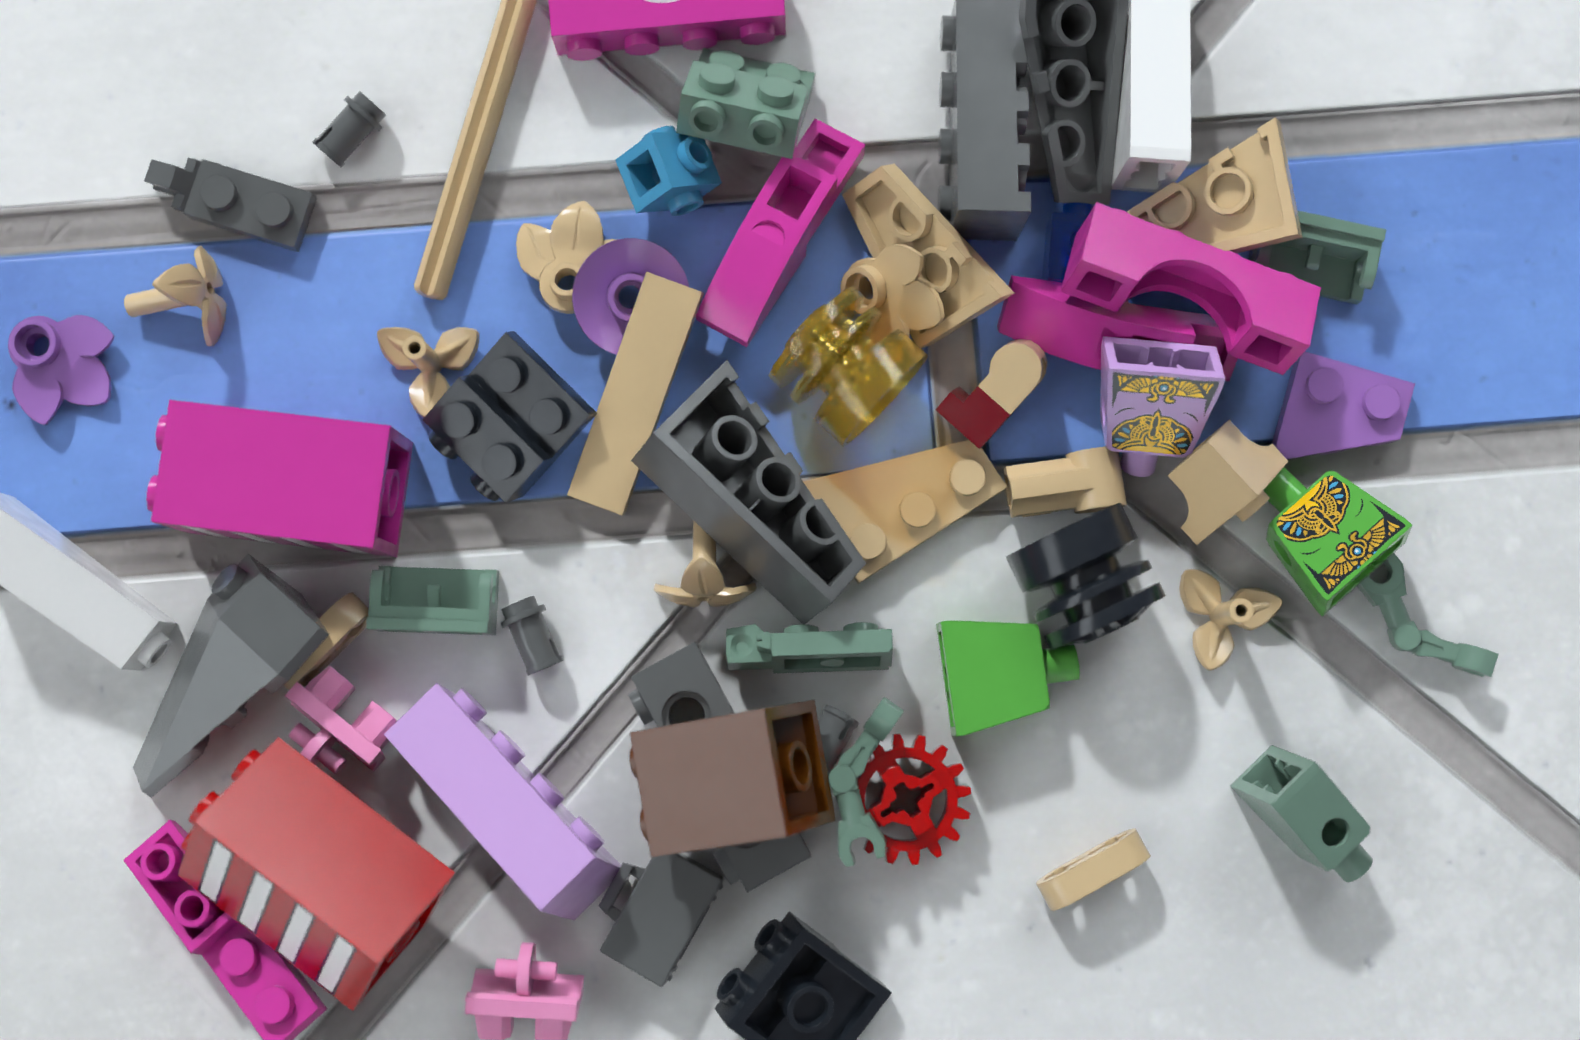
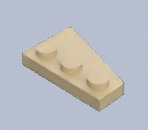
M1276 117L1257 128L1258 132L1232 149L1227 147L1208 159L1210 163L1178 183L1172 182L1126 212L1163 228L1179 231L1187 237L1213 247L1234 253H1241L1302 238L1280 121Z
M896 164L880 166L842 194L873 258H876L885 247L895 244L910 246L923 255V268L919 278L929 283L939 293L945 316L943 322L932 328L923 330L910 329V335L917 349L935 344L1015 294Z
M970 440L804 481V484L815 500L823 499L866 562L865 566L854 577L858 584L1007 488L983 449L977 448Z

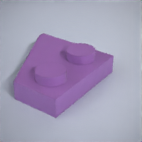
M1305 351L1293 364L1272 444L1287 460L1398 441L1401 439L1415 383Z

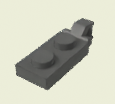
M188 158L184 169L151 159L144 182L153 185L154 190L174 196L171 207L183 212L192 220L296 252L300 250L317 197L312 192L205 159L199 161Z

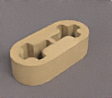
M353 592L348 593L335 602L319 618L329 635L284 684L288 690L296 682L303 687L307 686L314 677L321 673L366 628L368 607Z
M1136 828L1129 829L1040 878L1036 885L1050 910L1055 911L1080 900L1135 869L1151 856Z

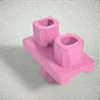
M328 666L314 677L305 688L296 682L285 694V697L291 701L290 704L321 730L315 735L302 723H299L293 728L288 737L303 748L300 754L315 765L319 762L322 763L334 774L347 761L331 748L335 742L339 743L374 772L385 760L382 748L389 740L385 737L384 733L397 720L372 701L352 725L346 722L335 712L355 691V687L335 669Z
M522 942L518 960L497 958L495 970L476 968L471 991L467 992L465 1014L475 1015L478 1037L483 1040H504L510 1038L514 1028V1017L535 1019L536 1040H567L572 1021L577 1019L584 990V975L557 974V962L536 961V944Z

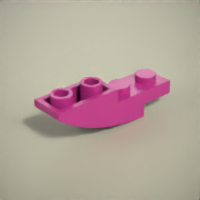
M816 118L813 120L795 147L792 159L785 157L780 159L751 206L710 283L697 311V321L745 347L749 345L806 257L808 242L863 159L865 153L864 143Z
M1011 275L1008 286L1015 294L1004 300L997 324L999 333L1014 340H1031L1048 354L1101 370V343L1103 336L1216 346L1225 381H1230L1238 358L1228 355L1221 330L1214 319L1208 314L1131 304L1129 301L1116 313L1061 292L1062 282Z
M169 820L123 861L189 952L203 956L263 1040H293L327 1010L326 1006L294 965L178 876L185 853L180 846L188 833L176 821Z

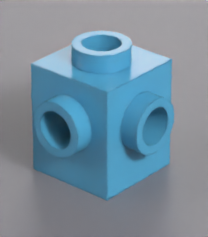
M663 126L650 131L642 137L641 141L615 159L636 214L669 210L672 216L690 213L704 204L702 198L704 195L722 183L705 139L676 133L674 126Z

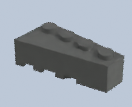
M955 0L951 16L942 15L940 51H950V72H941L939 106L950 108L949 129H940L938 162L939 164H949L948 186H939L937 210L965 240L1017 241L1031 213V192H1024L1027 171L1030 168V143H1019V135H1024L1026 132L1029 113V91H1027V87H1020V78H1025L1028 65L1019 22L1020 0Z
M726 360L649 437L631 461L802 624H806L838 597L865 566L866 562L823 499L815 500L800 478V474L803 472L802 468L791 452L786 455L782 452L765 427L770 421L757 402L752 404L748 402L735 383L739 376L729 361Z

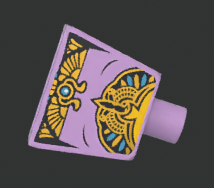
M1103 336L1101 343V425L1105 447L1114 452H1122L1120 463L1121 469L1124 472L1136 477H1147L1155 472L1158 456L1184 458L1192 454L1225 382V375L1217 347Z

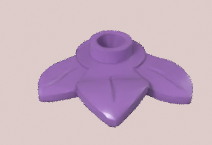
M75 315L59 322L45 316H32L19 322L9 335L8 350L12 361L18 366L13 380L12 391L23 411L37 423L47 425L56 415L64 399L72 404L83 406H98L107 403L111 397V377L105 365L97 356L102 354L111 345L115 337L113 333L95 318L85 315ZM41 337H47L49 340L47 352L41 356H36L33 349L35 342Z

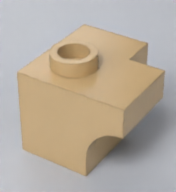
M1228 420L1197 446L1192 454L1186 456L1168 475L1182 491L1188 503V517L1180 528L1198 545L1234 515L1242 522L1245 521L1270 499L1263 490L1288 463V460L1273 444L1261 446L1252 442Z

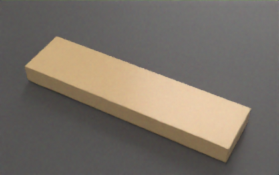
M646 272L600 400L597 415L594 417L568 490V496L619 515L626 513L641 471L631 460L655 432L704 292Z

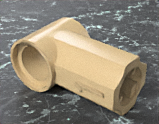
M1106 447L1071 452L1066 454V458L1012 465L1004 468L1005 484L1007 486L1005 493L1011 518L1050 514L1051 512L1073 509L1075 514L1099 512L1117 503H1121L1123 507L1127 506L1119 452L1111 451Z

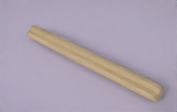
M501 0L414 282L415 291L424 297L444 300L447 296L537 0Z

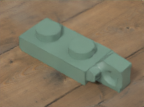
M851 623L845 625L843 631H819L817 626L808 624L788 626L784 629V633L764 632L756 624L726 630L728 670L773 669V674L889 670V667L892 665V629H879V626L874 623Z

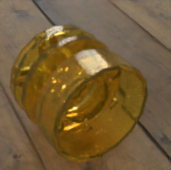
M854 286L846 288L830 302L817 308L805 319L786 342L783 353L775 362L768 375L781 389L802 373L804 374L790 395L797 405L813 397L820 390L827 395L819 407L814 420L842 447L852 442L887 408L917 374L928 358V355L900 329L886 335L877 343L873 342L869 337L882 317V312L876 306L868 309L852 322L851 320L865 300L864 295Z

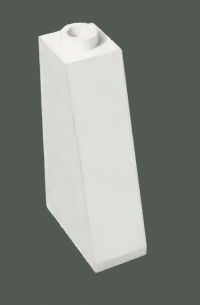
M1190 0L1128 1L1111 190L1156 193L1172 182H1176L1191 162Z
M0 493V585L119 669L141 671L144 666L150 668L156 664L169 649L172 640L168 636L177 623L15 497Z

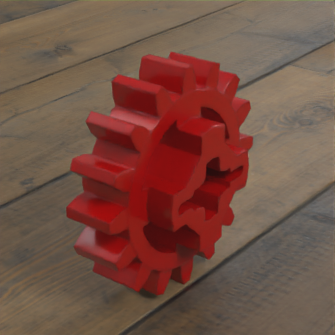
M897 733L892 734V749L885 751L878 744L873 751V758L867 762L864 773L858 776L859 792L865 813H871L879 828L891 822L907 825L915 836L912 839H897L884 834L886 838L885 861L893 864L898 857L899 851H905L912 865H919L921 849L927 848L938 858L942 856L941 847L938 843L939 839L943 836L956 842L960 839V835L951 825L954 818L960 820L969 819L971 813L958 806V798L966 797L972 793L971 787L955 784L954 778L964 769L962 764L955 763L945 766L942 763L948 748L944 745H939L931 753L925 751L926 737L922 735L916 736L912 747H905L901 734ZM895 759H918L929 765L932 770L920 776L906 774ZM877 771L883 782L879 800L866 808V788L872 775ZM902 783L908 789H915L916 787L923 788L929 784L914 799L917 809L913 813L908 814L902 808H897L893 811L889 809L881 814L897 798L894 790L896 785ZM944 790V810L939 821L934 826L929 817L933 797ZM866 839L863 849L870 854L874 851V846L869 839Z

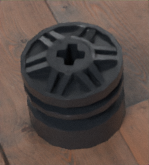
M1117 503L1064 527L1006 557L1022 593L1050 586L1055 598L1040 607L1033 614L1036 622L1062 612L1068 623L1044 636L1050 650L1062 645L1086 644L1138 620L1154 602L1166 596L1160 582L1133 592L1128 580L1152 569L1149 560L1121 566L1116 557L1118 553L1130 546L1138 538L1121 503Z

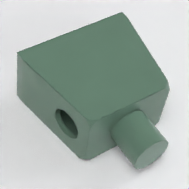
M1271 745L1230 785L1270 829L1303 860L1327 872L1334 869L1345 882H1353L1359 879L1371 867L1373 858L1360 845L1370 834V825L1315 761Z

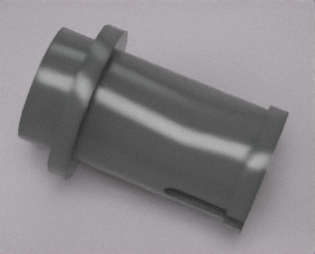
M361 91L353 99L349 96L344 99L348 105L322 134L312 141L340 167L345 164V160L374 128L379 132L383 128L379 123L386 114Z
M535 596L525 598L501 609L505 618L501 622L502 628L509 627L527 669L526 673L528 676L563 661L542 615V612L547 609L544 604L538 606Z
M826 705L818 722L829 776L854 729H857L859 722L842 711Z

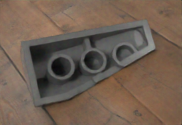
M1020 0L1019 22L1054 202L1096 204L1098 202L1103 205H1110L1129 0Z
M247 554L238 565L231 564L226 567L214 581L212 594L204 605L134 763L133 769L143 793L151 798L204 753L210 739L209 734L215 728L227 725L233 729L246 717L247 709L245 705L250 698L262 688H265L272 694L275 693L296 673L329 635L303 595L250 554Z

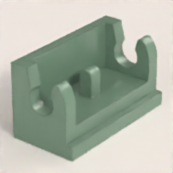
M1298 211L1302 238L1249 251L1248 260L1279 272L1290 273L1300 280L1321 287L1320 297L1358 304L1362 301L1365 288L1372 289L1386 229Z
M379 566L378 570H372L366 629L381 632L496 635L499 571L490 569Z

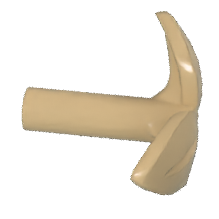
M199 246L194 250L197 269L190 263L179 264L169 268L153 281L154 289L126 295L124 307L129 316L138 317L183 306H197L202 310V328L206 345L211 347L216 344L222 333L226 319L227 304L222 297L215 293L214 289L223 285L219 268L210 254L202 246Z
M387 327L377 331L380 349L390 364L398 370L419 368L422 371L410 385L409 397L414 410L423 418L450 388L449 383L440 373L441 369L464 370L473 361L480 339L477 330L468 327H456L443 332L436 344L435 350H433L425 342L421 333L403 327Z
M694 520L693 559L683 573L681 587H669L657 583L654 585V591L665 599L693 608L698 607L702 601H707L713 607L730 605L744 599L757 589L756 583L735 588L725 587L723 576L716 565V541Z
M1187 569L1183 572L1180 579V597L1187 611L1199 615H1209L1210 621L1198 627L1193 632L1192 637L1196 657L1200 664L1208 671L1223 666L1233 652L1235 645L1228 628L1229 625L1236 624L1240 628L1249 631L1257 629L1270 621L1283 603L1282 599L1277 595L1260 588H1240L1229 601L1221 603L1220 583L1209 573L1197 569Z

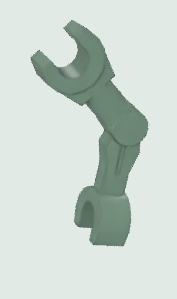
M1393 553L1383 562L1388 572L1387 578L1383 583H1376L1368 576L1357 586L1373 607L1379 605L1388 627L1387 633L1390 644L1396 650L1408 651L1420 657H1433L1451 663V666L1458 670L1479 677H1484V675L1492 677L1498 653L1469 644H1456L1440 639L1428 630H1418L1414 621H1411L1402 600V596L1407 595L1403 563L1396 554Z
M886 697L881 700L864 725V731L855 744L842 754L840 761L831 770L828 777L842 818L838 822V855L845 867L855 865L856 861L851 844L859 837L867 838L872 842L876 859L885 857L886 838L871 813H865L857 778L864 773L869 757L880 741L883 742L904 712L903 709Z

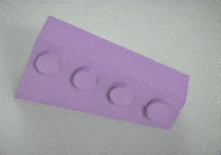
M436 683L384 733L385 737L541 912L575 920L610 886L621 864L602 846L605 842L594 828L582 817L578 816L575 818L561 803L565 799L561 792L544 775L538 773L535 776L521 762L525 754L520 747L503 731L499 730L494 734L481 720L487 712L475 698L463 688L455 694Z

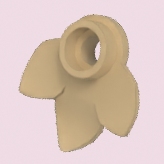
M579 201L561 211L553 221L551 230L535 224H522L516 240L517 258L521 269L528 276L539 282L540 293L545 303L559 313L573 314V289H560L558 287L560 279L568 275L576 277L582 263L593 251L608 242L618 239L604 240L599 215L589 203Z
M903 244L885 247L876 258L869 257L854 262L843 275L840 287L843 301L847 307L855 313L862 314L867 339L885 356L899 362L907 358L910 329L923 330L932 328L943 322L945 316L939 293L929 283L919 278L923 268V255L914 248Z

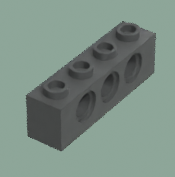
M696 642L687 645L631 676L637 689L628 693V696L644 725L655 721L658 727L673 725L671 719L672 709L683 698L697 700L704 709L705 719L735 713ZM800 833L783 838L723 846L722 849L714 852L715 858L730 885L740 880L746 892L753 890L812 857Z

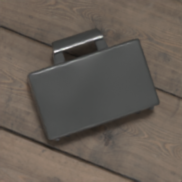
M683 853L652 857L646 869L622 863L599 904L601 910L615 922L601 946L600 952L654 984L663 987L667 981L673 978L672 972L677 970V963L684 955L710 908V904L717 899L716 894L718 890L724 887L722 884L724 877ZM630 875L639 879L621 911L613 905Z

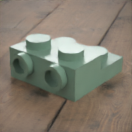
M703 48L699 60H693L681 92L676 133L792 159L812 94L815 73L799 70L787 63L773 64L742 57L738 53L729 50L715 51Z

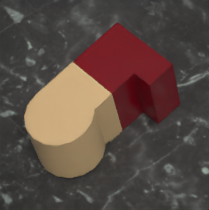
M1017 339L1010 341L995 352L990 361V373L970 395L958 386L947 395L935 410L980 449L1042 381L1047 370V359L1044 351L1031 340Z

